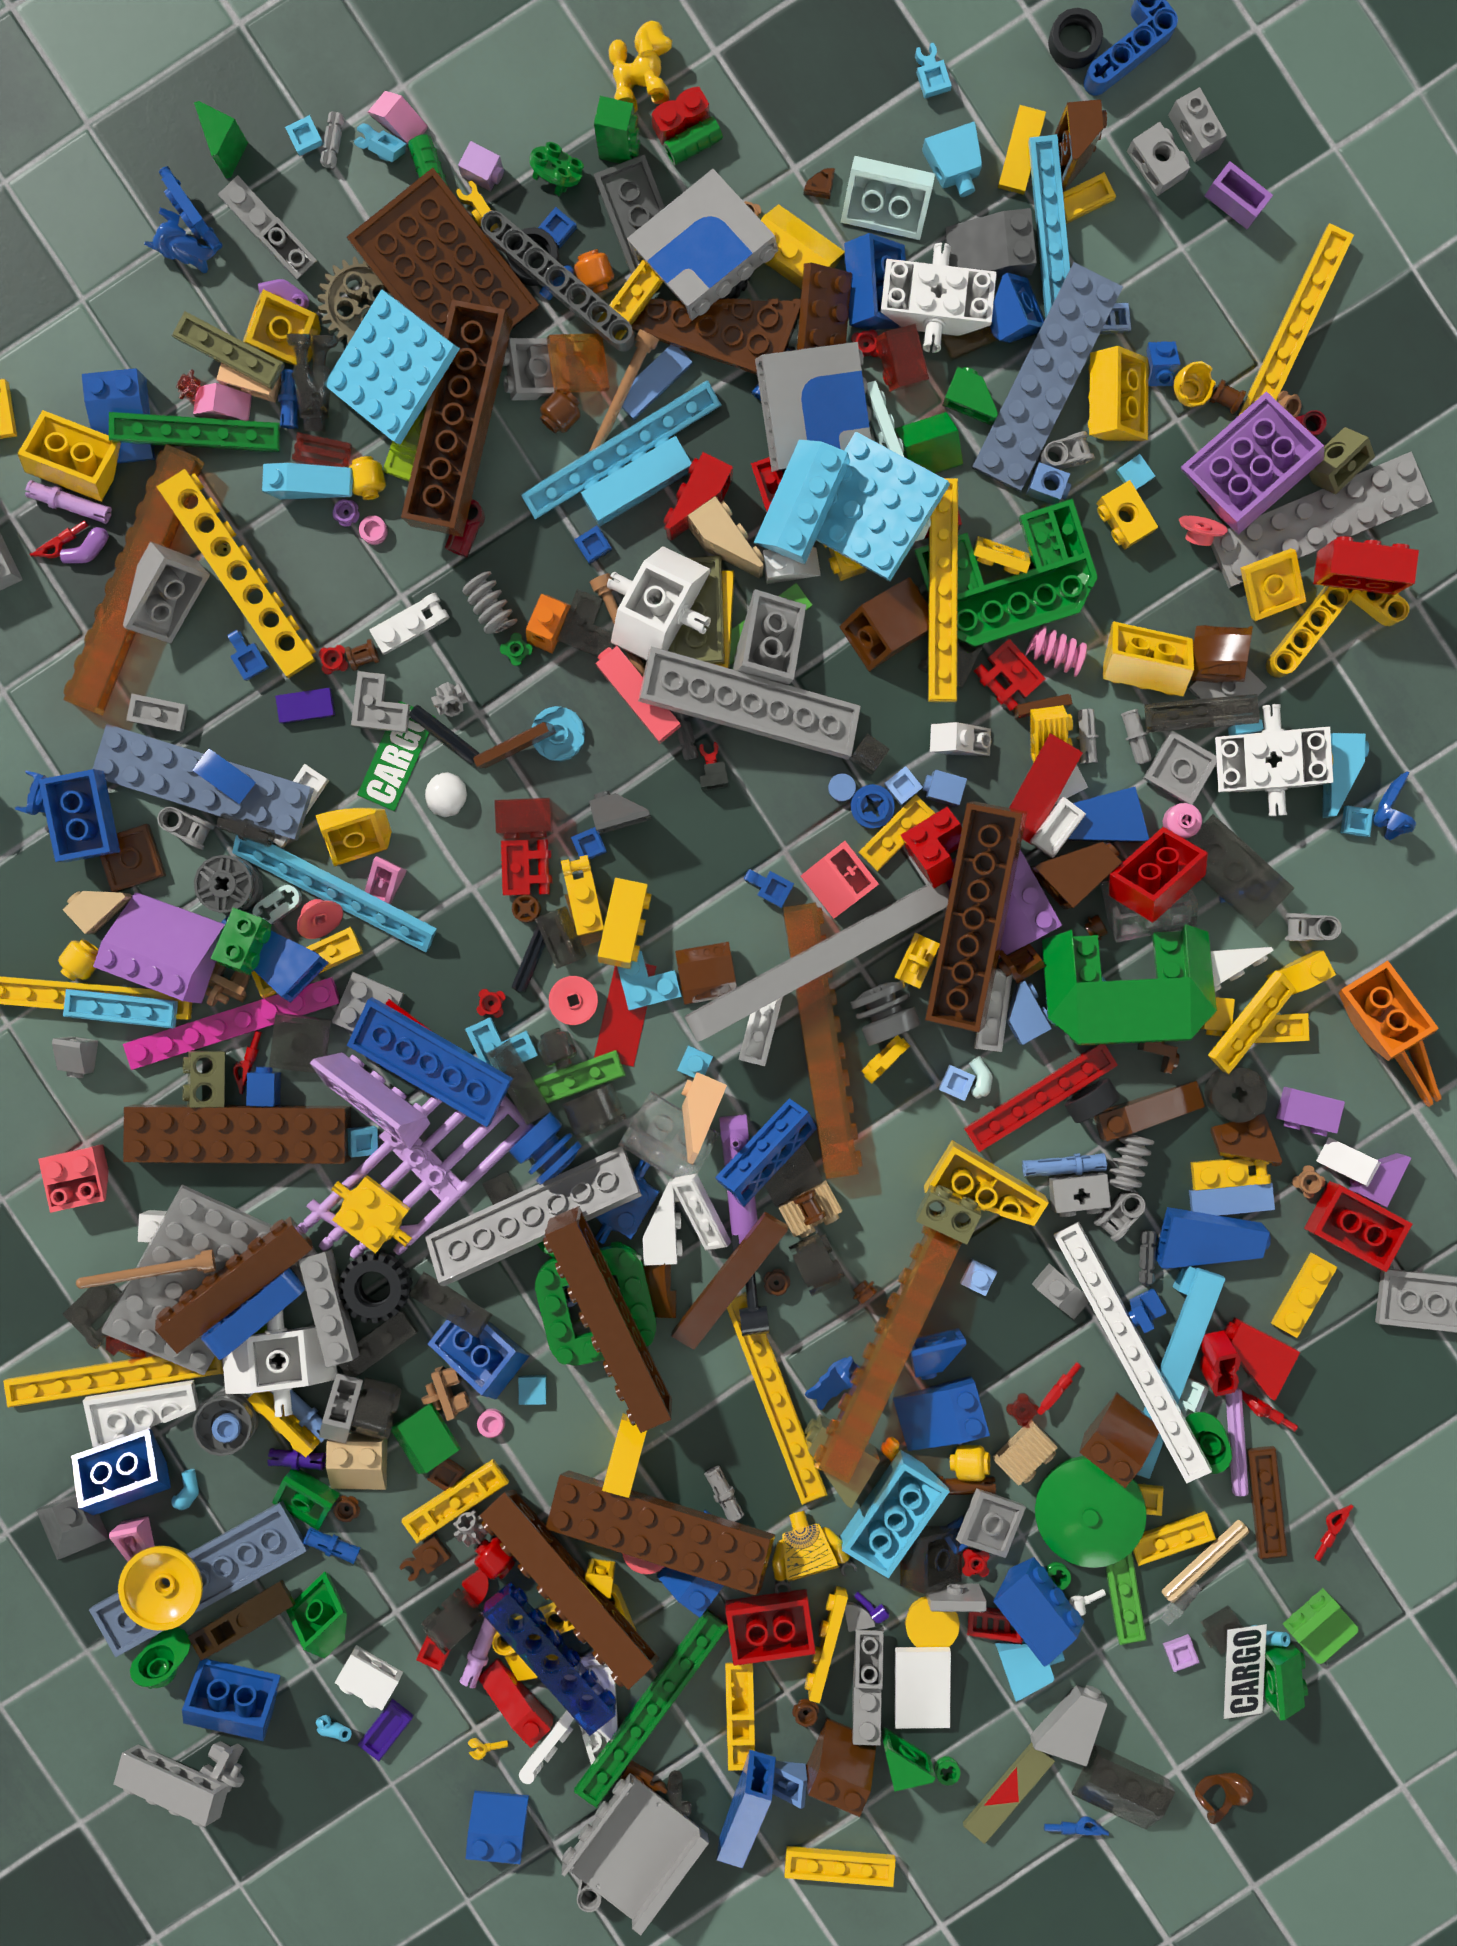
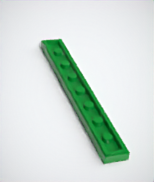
M708 1609L699 1617L576 1785L574 1792L594 1807H598L726 1632L728 1624Z

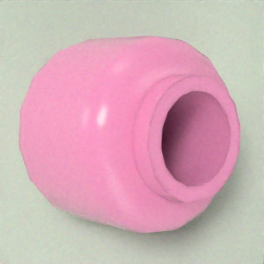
M1181 803L1174 805L1164 814L1163 827L1184 839L1196 835L1201 829L1202 815L1192 804Z

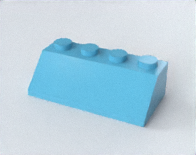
M799 440L754 544L805 564L850 464L848 452L821 441Z
M900 1449L840 1535L843 1540L842 1551L889 1578L950 1492L949 1488L924 1463Z

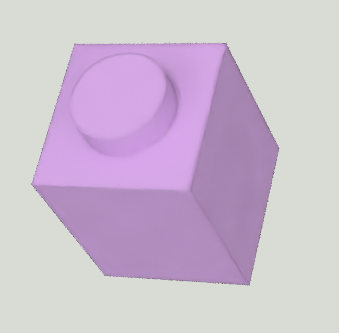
M470 141L458 164L463 178L473 181L490 192L494 184H499L504 173L500 156Z

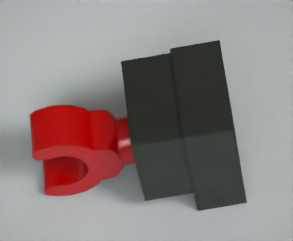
M714 742V751L711 754H707L704 751L703 744L700 745V754L705 758L706 762L704 765L705 775L700 776L702 791L729 787L725 762L717 763L716 761L719 751L716 742Z

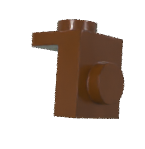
M1030 943L1009 956L1002 949L999 953L1001 962L998 965L1006 977L1011 975L1017 984L1045 966L1043 960Z
M1165 1041L1141 1042L1138 1044L1137 1050L1164 1056L1161 1072L1172 1074L1173 1069L1177 1068L1180 1057L1179 1053H1177L1178 1047L1165 1045Z

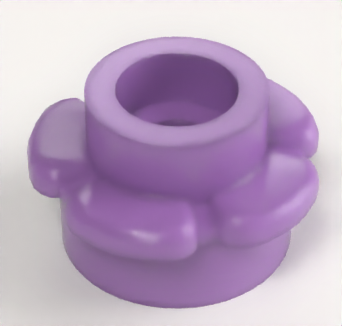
M342 499L335 504L333 517L336 521H339L340 525L350 526L351 523L358 521L360 513L358 512L356 502ZM344 511H349V514L344 515Z

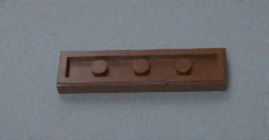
M1274 1446L1246 1449L1257 1555L1260 1559L1286 1557L1287 1548L1276 1448Z

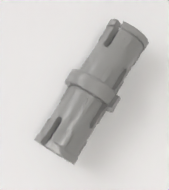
M720 1465L710 1468L704 1475L713 1489L715 1501L719 1502L728 1520L735 1522L744 1516V1512L736 1500L733 1486H729Z

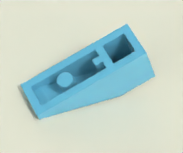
M296 463L263 464L262 492L280 500L352 497V468Z
M1331 734L1333 783L1323 784V818L1337 816L1365 762V757L1368 756L1369 743L1365 741L1366 734Z

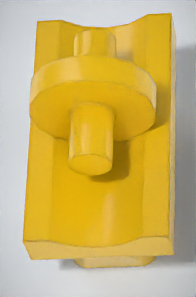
M915 932L895 974V978L920 989L940 943Z

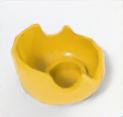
M1202 361L1192 362L1177 373L1174 379V392L1178 401L1184 406L1190 408L1202 406L1211 398L1216 382L1211 377L1212 367Z

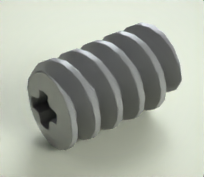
M491 571L477 575L462 590L464 595L469 596V604L475 605L473 611L476 615H480L478 619L480 624H486L483 629L486 634L502 632L518 621L517 619L508 620L507 617L513 612L511 609H502L507 600H497L502 591H492V588L497 584L496 580H486L492 574Z
M1129 1134L1126 1137L1118 1138L1125 1146L1115 1149L1122 1157L1112 1159L1119 1168L1109 1170L1116 1178L1108 1179V1183L1114 1187L1138 1193L1133 1188L1142 1187V1183L1136 1177H1144L1146 1174L1139 1166H1148V1162L1142 1156L1151 1155V1151L1145 1145H1153L1154 1141Z

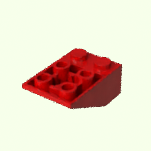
M702 452L699 459L694 458L688 471L690 474L687 484H681L676 495L678 499L675 509L670 507L664 519L666 524L664 529L666 530L668 540L672 541L689 528L688 515L715 496L719 502L723 501L733 481V466L705 452Z

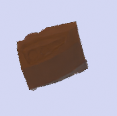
M1196 626L1193 642L1194 671L1190 680L1213 683L1244 682L1253 626L1247 628Z
M729 941L675 951L684 1005L714 1000L737 988Z

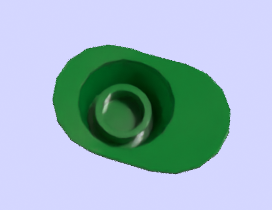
M1206 1412L1189 1414L1185 1419L1212 1468V1472L1209 1474L1224 1472L1231 1463L1232 1450L1230 1439L1222 1423L1216 1417Z
M178 1627L164 1630L149 1642L131 1664L130 1675L135 1684L152 1689L167 1686L173 1681L178 1667L188 1655L191 1645L188 1638L189 1635L185 1630Z

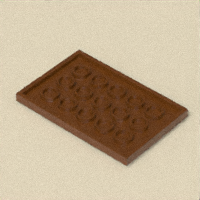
M431 168L347 236L349 243L390 295L442 335H444L452 299L505 309L513 321L511 330L539 308L537 301L434 168Z

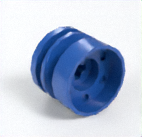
M552 1112L548 1113L509 1150L511 1155L520 1164L530 1158L535 1161L528 1171L530 1175L540 1167L544 1170L536 1179L539 1185L555 1178L574 1160L577 1152L583 1146L577 1141L568 1149L565 1143L573 1135L568 1133L560 1139L556 1136L563 1124Z

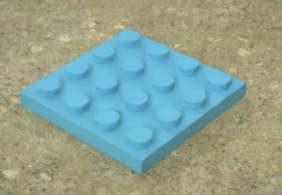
M381 289L324 385L393 442L400 445L460 348L389 293Z
M855 432L844 450L848 452L850 464L816 540L886 580L891 581L950 486V483L937 474Z

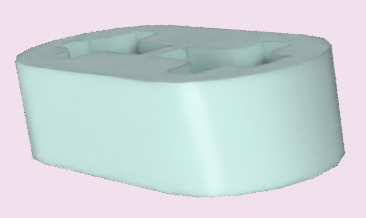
M284 885L254 906L252 914L260 917L263 913L262 907L269 909L275 906L276 909L270 912V920L263 918L271 925L275 924L301 904L302 894L297 887ZM285 891L288 893L294 892L292 904L289 902L279 904L285 898Z

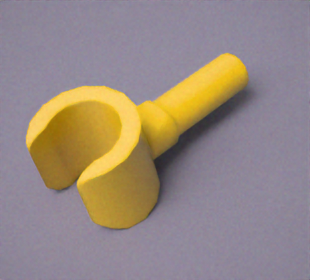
M472 1738L468 1741V1745L471 1748L477 1749L468 1753L474 1759L481 1760L491 1750L507 1748L508 1742L505 1740L483 1744L478 1738Z

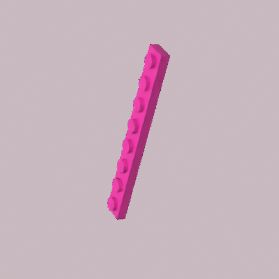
M331 977L307 985L291 1003L277 994L124 1043L123 1047L130 1069L134 1070L187 1053L188 1051H194L340 1003V998L334 979Z

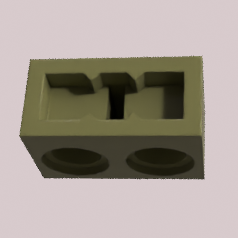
M188 1051V1057H183V1074H188V1085H183L182 1089L183 1101H187V1106L190 1108L224 1107L225 1052ZM204 1057L208 1058L211 1063L209 1070L204 1073L198 1072L196 1069L197 1061ZM202 1085H207L210 1088V1095L205 1100H199L196 1097V1090Z
M930 1185L917 1210L916 1222L967 1245L981 1218V1208L978 1207V1203L968 1197L960 1199L952 1195L953 1192L944 1186L938 1185L936 1188ZM936 1201L944 1204V1208L940 1211H933L929 1206ZM960 1213H965L970 1218L968 1221L960 1223L955 1220V1217Z

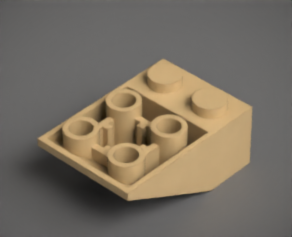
M715 496L688 515L689 529L705 551L714 556L721 555L722 560L757 578L763 576V561L765 559L756 546L751 548L747 541L749 537L740 523L735 525L732 521L731 515L733 514L725 501L719 502Z

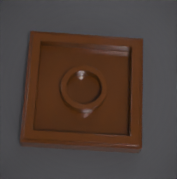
M143 824L117 833L120 852L100 856L111 892H119L166 876L149 824Z

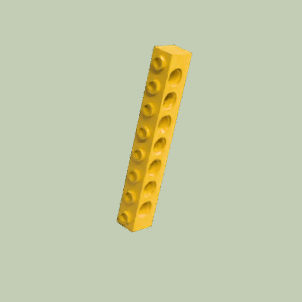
M183 469L158 485V490L285 676L289 679L315 662L312 656L316 653L315 649L307 638L303 641L296 633L300 627L291 615L287 618L280 609L285 605L277 593L273 592L270 594L264 586L268 583V580L260 568L255 571L248 562L253 558L244 545L239 547L232 539L236 536V533L228 521L222 523L216 514L220 510L211 497L205 499L200 490L204 486L196 474L189 475ZM190 496L198 498V505L193 509L184 507L185 500ZM205 520H212L215 524L214 529L209 533H203L200 530V526ZM223 543L229 544L231 547L230 553L225 557L218 556L216 553L217 547ZM237 567H244L247 570V575L243 580H235L232 577V573ZM258 590L263 593V599L260 603L252 604L249 602L248 596L252 591ZM268 614L278 615L279 622L275 627L265 626L264 619ZM285 637H291L295 640V646L290 651H284L280 648V642Z

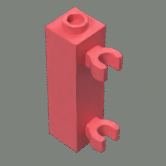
M618 646L613 650L608 647L597 657L599 661L596 663L597 668L659 744L681 727L680 722L670 710L638 702L643 677Z

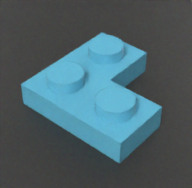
M639 951L637 962L632 961L630 969L617 966L628 1010L682 997L675 970L648 977L642 951Z
M491 1017L465 1029L478 1058L501 1072L539 1055L528 1031H524L502 1042Z

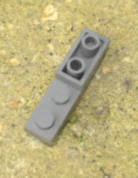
M238 175L218 193L220 199L239 218L240 222L297 280L317 262L314 256Z
M856 1630L852 1692L853 1745H881V1689L883 1687V1631Z

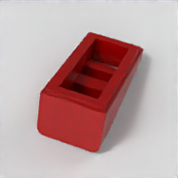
M986 1608L985 1612H969L968 1636L1020 1644L1023 1641L1016 1630H1010L1011 1624L999 1608ZM977 1616L983 1617L982 1628H977ZM989 1618H994L993 1629H988ZM1000 1619L1005 1620L1004 1630L999 1629Z

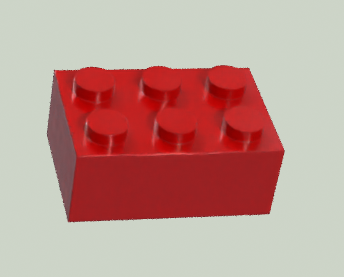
M1340 536L1317 552L1313 584L1396 595L1415 584L1419 550L1409 549L1410 546L1407 544L1385 546L1378 540H1366L1362 543L1354 542L1352 537Z
M1162 827L1110 873L1109 896L1154 923L1206 875L1208 852L1167 828Z
M1329 1181L1304 1229L1366 1263L1387 1272L1412 1223L1342 1185Z
M806 1589L790 1591V1593L787 1591L780 1592L779 1594L773 1593L726 1600V1617L734 1666L816 1654Z

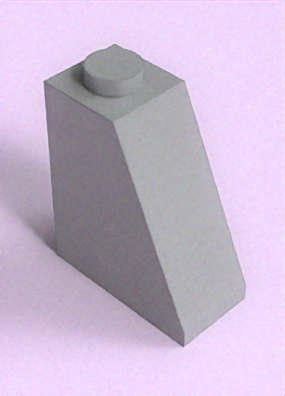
M1076 1685L1032 1732L1030 1739L1034 1749L1087 1766L1107 1707V1702L1101 1691L1089 1685H1086L1085 1688Z

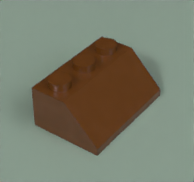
M1101 99L1067 102L1054 134L1058 137L1063 192L1086 166L1092 152L1096 150L1097 141L1101 140L1103 128L1107 126V112L1102 110Z

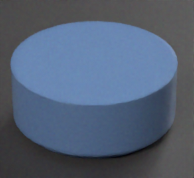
M847 774L835 775L828 785L830 796L839 802L849 800L856 790L855 781Z
M231 1413L220 1415L212 1425L213 1436L222 1443L234 1441L242 1430L240 1419Z

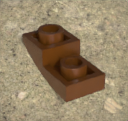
M664 1263V1265L644 1266L656 1318H676V1290H670L671 1264L665 1265Z

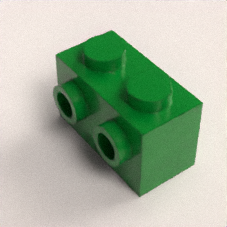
M233 907L210 959L222 966L250 976L252 970L259 964V954L263 945L268 942L271 936L272 925L261 917Z

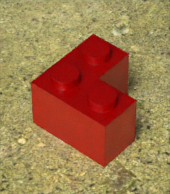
M948 807L901 834L908 854L934 889L953 878L955 867L949 854L958 849L962 832L960 822Z

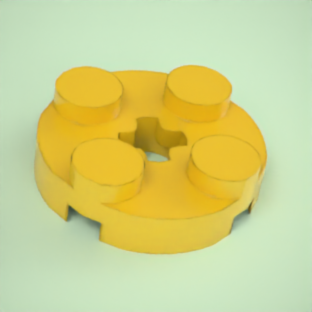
M897 1035L862 1070L864 1077L872 1084L910 1047L908 1042Z

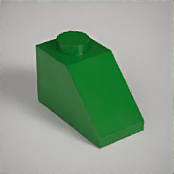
M957 367L942 406L993 426L998 412L984 378L979 376L978 372L974 369Z

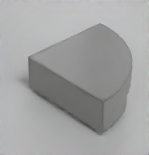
M854 1602L846 1603L845 1616L849 1632L875 1627L874 1620L865 1608Z

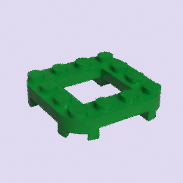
M613 1242L611 1246L600 1248L612 1275H617L620 1292L648 1347L652 1344L656 1333L657 1318L648 1287L644 1262L640 1253L638 1254L631 1247L622 1245L621 1242ZM549 1258L538 1272L535 1291L548 1345L552 1354L563 1365H583L605 1360L602 1353H597L592 1344V1332L577 1335V1332H575L564 1286L569 1284L566 1278L561 1279L555 1267L556 1258Z

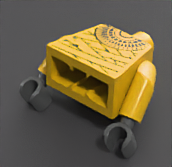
M805 1511L789 1515L793 1531L782 1534V1539L777 1542L772 1558L773 1572L776 1579L775 1593L779 1594L780 1585H786L788 1593H790L791 1581L838 1567L843 1576H846L844 1568L848 1565L853 1566L856 1572L857 1567L854 1560L842 1551L843 1540L830 1528H821L819 1523L809 1526Z

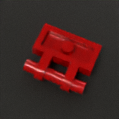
M1010 639L987 658L995 666L988 671L981 664L974 670L981 679L980 683L984 687L987 685L997 696L996 700L1001 705L1004 704L1010 711L1018 705L1012 697L1016 691L1023 698H1026L1046 679ZM999 673L1011 684L1006 690L995 679Z
M548 839L537 840V850L530 851L529 840L501 841L503 896L531 895V884H539V895L550 894L552 875H549L551 850H548ZM530 859H538V875H530Z

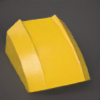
M263 289L256 302L243 342L277 360L301 367L311 361L321 332L319 316Z
M348 808L316 815L334 867L386 850L389 846L392 830L385 809Z

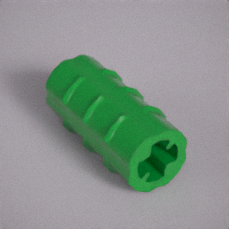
M711 116L702 122L699 121L693 127L687 128L682 133L675 134L673 138L665 141L663 145L667 156L675 166L684 160L687 161L688 158L695 154H699L704 149L711 148L712 145L722 140L723 135L716 119Z
M423 134L411 139L408 142V146L419 178L431 168H434L447 185L446 175L443 173L437 149L434 147L431 136Z

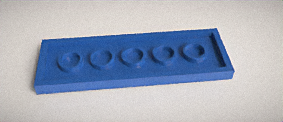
M373 997L367 1000L347 1043L348 1047L485 1127L492 1123L513 1080L512 1077Z

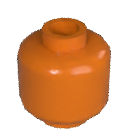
M598 249L578 256V262L574 266L577 278L593 290L595 294L609 289L607 283L614 279V272L608 256L605 253H599Z

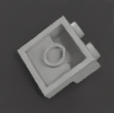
M509 338L503 365H506L507 375L504 377V390L506 393H510L511 400H538L539 397L551 396L555 391H560L564 394L569 392L562 339Z

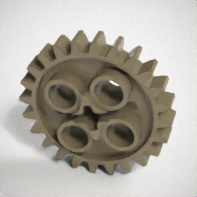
M353 257V265L350 266L345 260H342L343 269L341 270L333 265L332 268L335 275L325 274V279L329 284L320 283V290L326 294L318 295V301L325 303L318 307L319 313L326 314L322 318L323 324L331 323L328 332L332 334L338 331L337 341L340 342L347 338V345L375 301L373 295L377 291H381V289L389 293L364 260L363 264H359L356 257ZM352 280H357L362 284V287L359 290L353 291L347 287V284ZM341 293H344V294H346L349 298H346V297H343V298H342V297H340L339 295H340ZM363 299L368 300V305H364L363 308L359 307V303H362ZM342 306H349L353 313L350 316L344 317L338 313V310Z

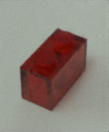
M916 324L885 331L876 337V352L882 360L884 368L883 379L885 384L888 385L890 392L919 385L929 380Z
M550 798L495 800L496 833L503 835L504 840L520 839L519 834H530V838L533 839L547 838V833H553L552 800Z

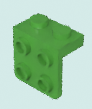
M1324 1588L1313 1595L1309 1601L1283 1623L1284 1627L1318 1664H1323L1358 1633L1356 1624Z

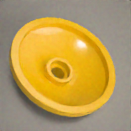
M154 1546L137 1553L125 1565L118 1584L119 1599L125 1613L138 1625L157 1631L173 1629L186 1622L198 1608L203 1593L201 1573L195 1562L186 1553L169 1546ZM163 1578L170 1581L169 1586L163 1584Z

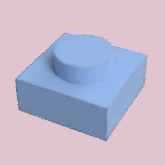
M906 766L884 783L900 805L923 788Z
M949 1065L939 1090L965 1101L976 1076Z
M971 1258L960 1284L986 1296L997 1271Z

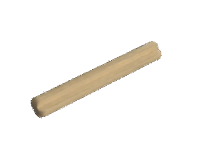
M1237 1520L1162 1589V1593L1168 1601L1174 1603L1249 1533L1248 1527L1242 1521Z

